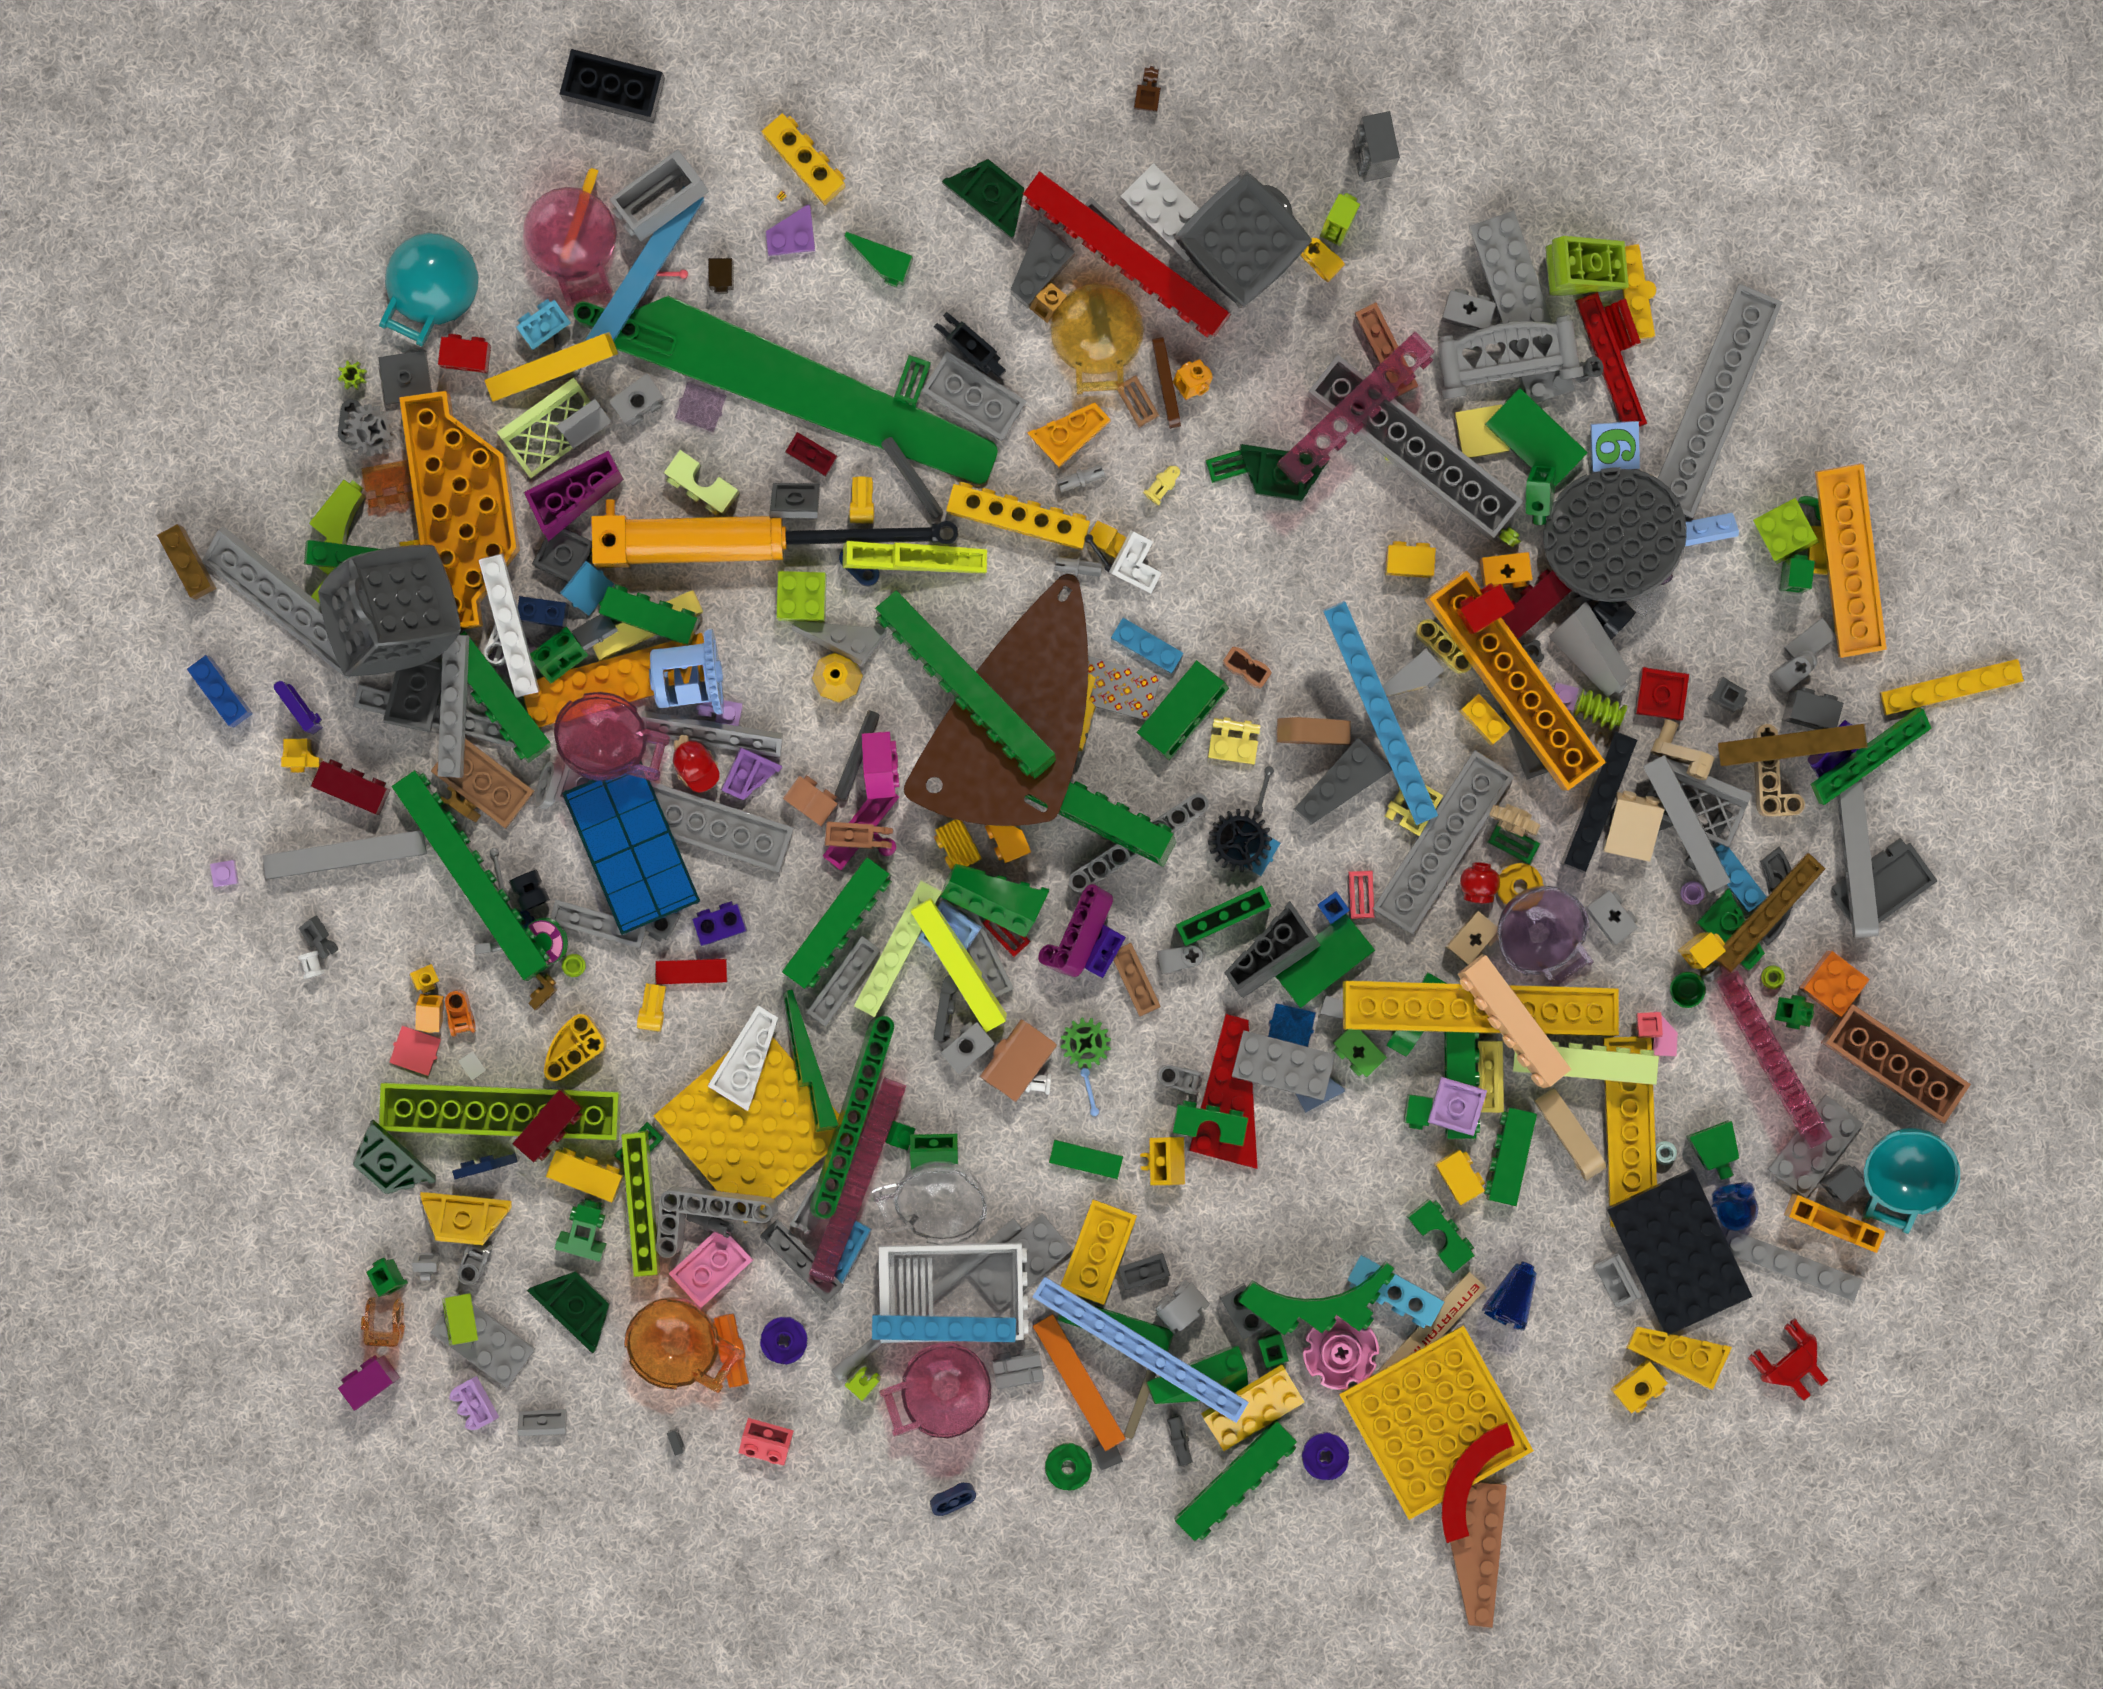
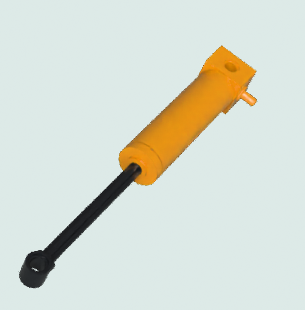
M607 499L605 501L606 515L591 516L592 564L597 568H628L630 564L783 560L784 550L787 549V545L841 544L847 541L868 543L933 541V545L952 546L957 542L959 536L958 528L950 521L932 524V527L786 531V526H783V518H770V516L628 519L625 515H615L614 499ZM950 528L954 534L951 539L944 540L940 536L941 530ZM615 537V544L613 546L607 547V540L609 538Z

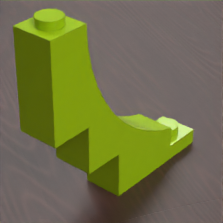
M343 480L309 522L312 527L327 538L324 542L347 545L351 523L359 506L366 497L361 493L364 488L354 480L350 483ZM317 566L322 571H324L327 574V576L334 569ZM322 583L311 595V597L314 600H316L319 604L320 601L318 591Z

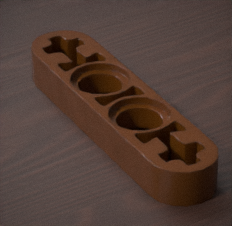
M1164 337L1152 339L1169 429L1181 427Z

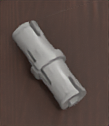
M1101 463L1082 471L1078 469L1074 474L1056 479L1061 493L1079 486L1083 488L1089 482L1106 477Z

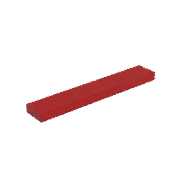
M1598 292L1575 300L1594 354L1603 363L1604 370L1602 375L1620 422L1638 421L1639 427L1646 425V418Z

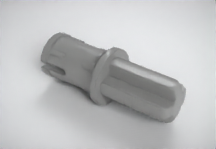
M1056 557L1055 563L1059 564L1055 565V571L1075 573V576L1079 574L1101 576V563L1084 561L1080 557L1078 559Z

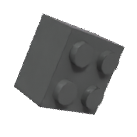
M1801 687V689L1789 693L1782 721L1815 730L1834 728L1838 726L1844 703L1837 701V696L1830 694L1818 696L1814 695V690Z

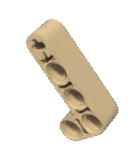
M1771 724L1761 725L1753 732V738L1761 737V733L1765 732V729L1766 733H1770L1771 736L1778 735V731ZM1779 759L1772 760L1769 765H1765L1762 761L1754 762L1756 809L1758 813L1765 817L1800 814L1805 808L1804 799L1798 794H1781ZM1765 776L1771 777L1773 781L1770 789L1763 786L1762 780ZM1790 798L1797 802V809L1794 812L1790 811L1787 807V802ZM1767 799L1771 800L1774 804V809L1771 812L1765 811L1763 807Z
M1555 1088L1534 1100L1539 1111L1574 1160L1576 1168L1581 1171L1580 1174L1585 1181L1606 1169L1603 1157Z

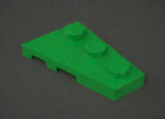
M1729 888L1721 894L1696 922L1704 932L1717 933L1724 943L1745 921L1743 913L1733 899ZM1759 943L1740 963L1746 971H1750L1765 954Z

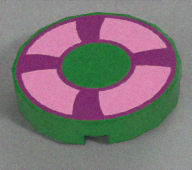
M539 918L531 922L527 928L529 927L537 937L534 940L539 948L543 947L550 956V959L547 961L551 965L558 962L566 954L568 948L567 934L556 920Z

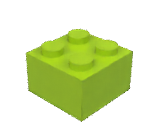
M1796 497L1753 519L1776 564L1819 543Z
M778 571V621L825 622L827 574L825 572Z

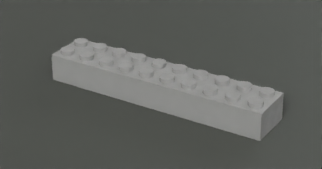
M1337 355L1308 391L1307 396L1489 540L1492 541L1522 504L1523 500L1341 356Z

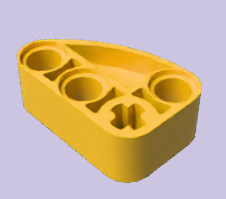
M577 1014L573 1016L555 1035L548 1049L544 1065V1075L548 1080L560 1081L606 1049L607 1041L589 1015ZM579 1018L587 1020L588 1026L584 1031H580L576 1027V1022ZM592 1038L600 1040L601 1044L598 1045L600 1047L598 1050L590 1048L589 1044L592 1043L590 1041ZM574 1050L581 1054V1061L578 1064L570 1061V1053ZM553 1064H558L562 1069L559 1077H554L550 1073V1068Z

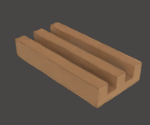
M1136 375L1115 387L1138 428L1159 417L1157 410ZM1131 383H1135L1152 415L1148 416L1131 387ZM1124 387L1127 388L1135 404L1137 405L1139 411L1144 417L1143 420H1140L1136 411L1131 405L1129 399L1123 391Z

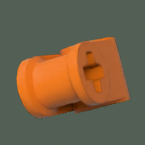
M462 990L450 992L445 998V1006L451 1036L454 1037L457 1033L467 1031L476 1032L475 1020L468 995ZM453 995L462 997L463 1003L461 1007H455L452 1004L451 999Z

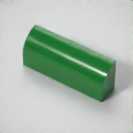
M1196 660L1136 733L1170 761L1228 691L1229 687L1222 679Z

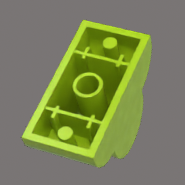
M1561 236L1552 239V244L1545 247L1549 294L1552 296L1578 295L1629 288L1625 241Z

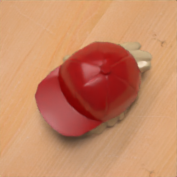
M681 735L679 740L674 741L673 765L678 773V779H682L684 786H689L695 792H705L711 789L719 780L718 762L714 760L712 752L703 744L689 741L687 735Z

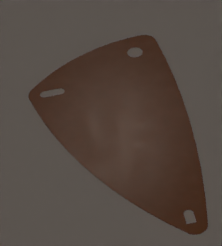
M1072 574L1060 576L1034 602L976 671L1055 753L1056 761L1036 779L1030 774L1026 776L1019 769V762L1014 757L1012 759L1008 758L1002 750L1003 746L998 741L994 743L986 734L988 730L983 725H976L970 717L971 713L966 708L962 710L954 701L905 782L904 794L910 801L940 815L982 825H1032L1049 822L1057 817L1066 795L1079 751L1088 689V640L1084 604L1079 580ZM1066 586L1072 592L1065 601L1061 602L1057 597L1063 587ZM936 777L942 781L943 786L939 792L931 793L927 790L926 783L930 778ZM1030 794L1046 803L1048 809L1045 812L1039 811L1025 802V796Z

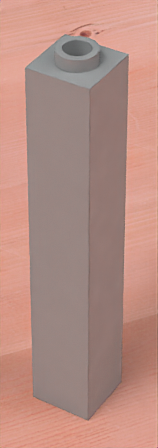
M1666 755L1644 765L1643 767L1708 892L1714 891L1718 894L1728 889L1727 884L1731 880Z

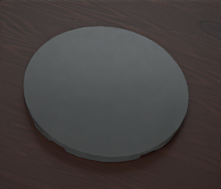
M1620 467L1601 469V471L1583 475L1569 484L1553 502L1550 516H1547L1543 531V542L1547 560L1560 581L1569 589L1584 597L1605 602H1619L1638 598L1660 586L1679 564L1687 538L1685 516L1679 500L1671 489L1661 480L1637 469H1621Z

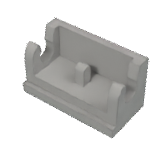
M816 1182L811 1186L790 1223L791 1226L799 1228L808 1235H812L821 1219L813 1216L810 1211L811 1200L817 1185ZM822 1201L818 1205V1211L821 1214H824L828 1207L826 1202Z
M1615 1253L1594 1264L1615 1307H1622L1642 1297L1620 1254Z

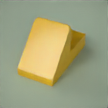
M1098 520L1089 533L1093 536V541L1097 547L1114 559H1116L1127 538L1118 533L1117 529Z

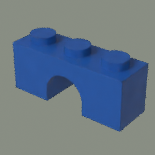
M205 655L187 668L228 726L234 728L253 714L240 695L227 683L224 673L212 657Z

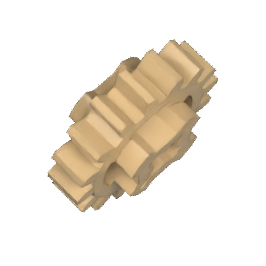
M1506 804L1505 808L1493 805L1489 814L1490 817L1499 821L1497 826L1523 837L1524 833L1536 836L1541 826L1535 821L1530 820L1532 815L1529 812L1510 804Z

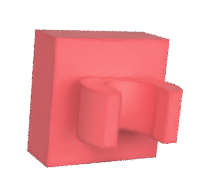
M1661 1012L1636 1014L1638 1038L1663 1036Z

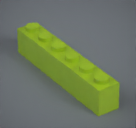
M648 1130L625 1132L621 1134L633 1273L634 1277L658 1275L661 1271L659 1254L656 1248L657 1226Z

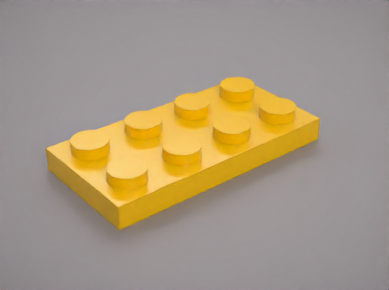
M1092 1199L1060 1286L1073 1294L1104 1305L1137 1215Z
M1280 1365L1235 1392V1394L1249 1402L1237 1423L1213 1408L1207 1409L1201 1415L1221 1448L1225 1451L1305 1402L1283 1365Z

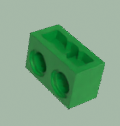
M567 626L530 653L531 659L550 684L589 656Z

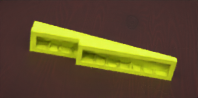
M847 541L843 545V568L987 573V549L896 542L894 544Z
M930 898L912 908L910 912L985 1032L1006 1022L1007 1013L982 978V972L933 900Z

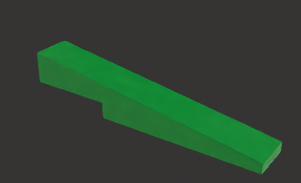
M793 989L787 990L783 998L799 1087L808 1086L816 1132L833 1130L838 1126V1122Z

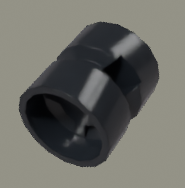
M537 869L509 881L513 893L519 895L517 902L522 912L550 900L546 889L540 886L542 880ZM531 885L533 890L525 892L524 887Z

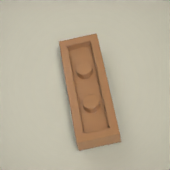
M1132 943L1120 947L1113 961L1139 1017L1160 1008L1159 1001Z

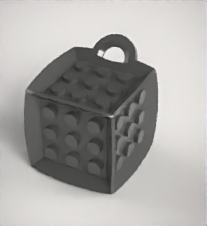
M1241 170L1235 178L1214 194L1174 236V240L1186 251L1185 253L1216 287L1235 302L1238 308H1244L1276 281L1312 242L1310 236L1293 216L1292 207L1287 197L1279 189L1260 183L1248 170Z
M433 545L391 547L350 557L330 572L318 591L327 635L337 662L345 676L383 674L427 663L446 651L461 631L453 590L442 560Z

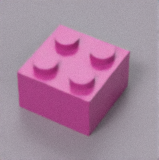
M890 732L862 734L863 770L867 799L896 797L895 788L900 787L896 740L891 741Z

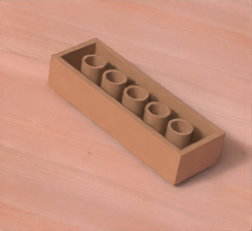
M1854 1004L1850 1005L1842 1017L1836 1019L1821 1041L1823 1045L1938 1123L1945 1124L1971 1085Z

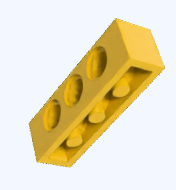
M781 113L761 131L762 135L825 206L846 188L843 182L846 178L837 168L833 170L828 165L830 162L828 157L822 151L817 152L812 147L815 143L806 133L802 135L796 129L799 127L797 122L791 116L786 117ZM792 135L796 137V142L793 145H786L783 143L785 137ZM809 153L812 158L809 162L802 163L799 161L800 155ZM823 170L827 173V177L821 181L815 179V173Z

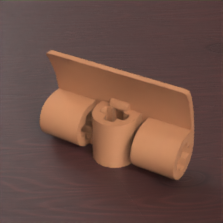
M1021 1019L1008 1038L1001 1040L993 1052L994 1057L979 1077L1017 1102L1057 1047V1044Z

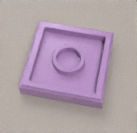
M1440 1077L1427 1122L1474 1136L1487 1090Z

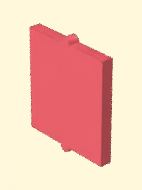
M402 1026L397 1041L393 1043L395 1047L389 1063L429 1076L433 1062L438 1058L436 1054L441 1039Z

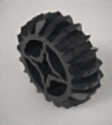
M1236 809L1235 817H1233L1231 811H1227L1229 819L1226 820L1220 815L1218 818L1222 824L1219 825L1216 822L1212 824L1214 828L1218 829L1217 832L1209 831V835L1215 837V840H1209L1208 845H1216V848L1210 850V854L1218 852L1219 856L1214 859L1215 862L1220 861L1221 858L1225 861L1221 867L1225 868L1230 863L1232 864L1231 872H1234L1236 865L1239 866L1240 873L1244 872V865H1247L1249 871H1252L1253 866L1251 863L1253 861L1257 866H1260L1261 862L1258 857L1260 856L1263 859L1268 857L1262 852L1263 849L1271 850V846L1264 845L1265 842L1272 841V837H1264V834L1268 833L1270 828L1262 830L1260 826L1265 823V820L1263 819L1257 823L1255 821L1258 818L1257 813L1253 815L1252 819L1249 818L1250 810H1246L1244 816H1241L1240 809ZM1237 822H1246L1252 825L1256 831L1243 833ZM1230 824L1233 835L1232 839L1221 844V833ZM1236 831L1240 837L1246 838L1251 836L1246 840L1247 842H1244V851L1239 844L1228 845L1234 842L1233 839H1237L1234 837L1237 835ZM1259 837V848L1250 858L1247 845L1251 840ZM1235 848L1239 850L1243 860L1232 859L1224 851Z

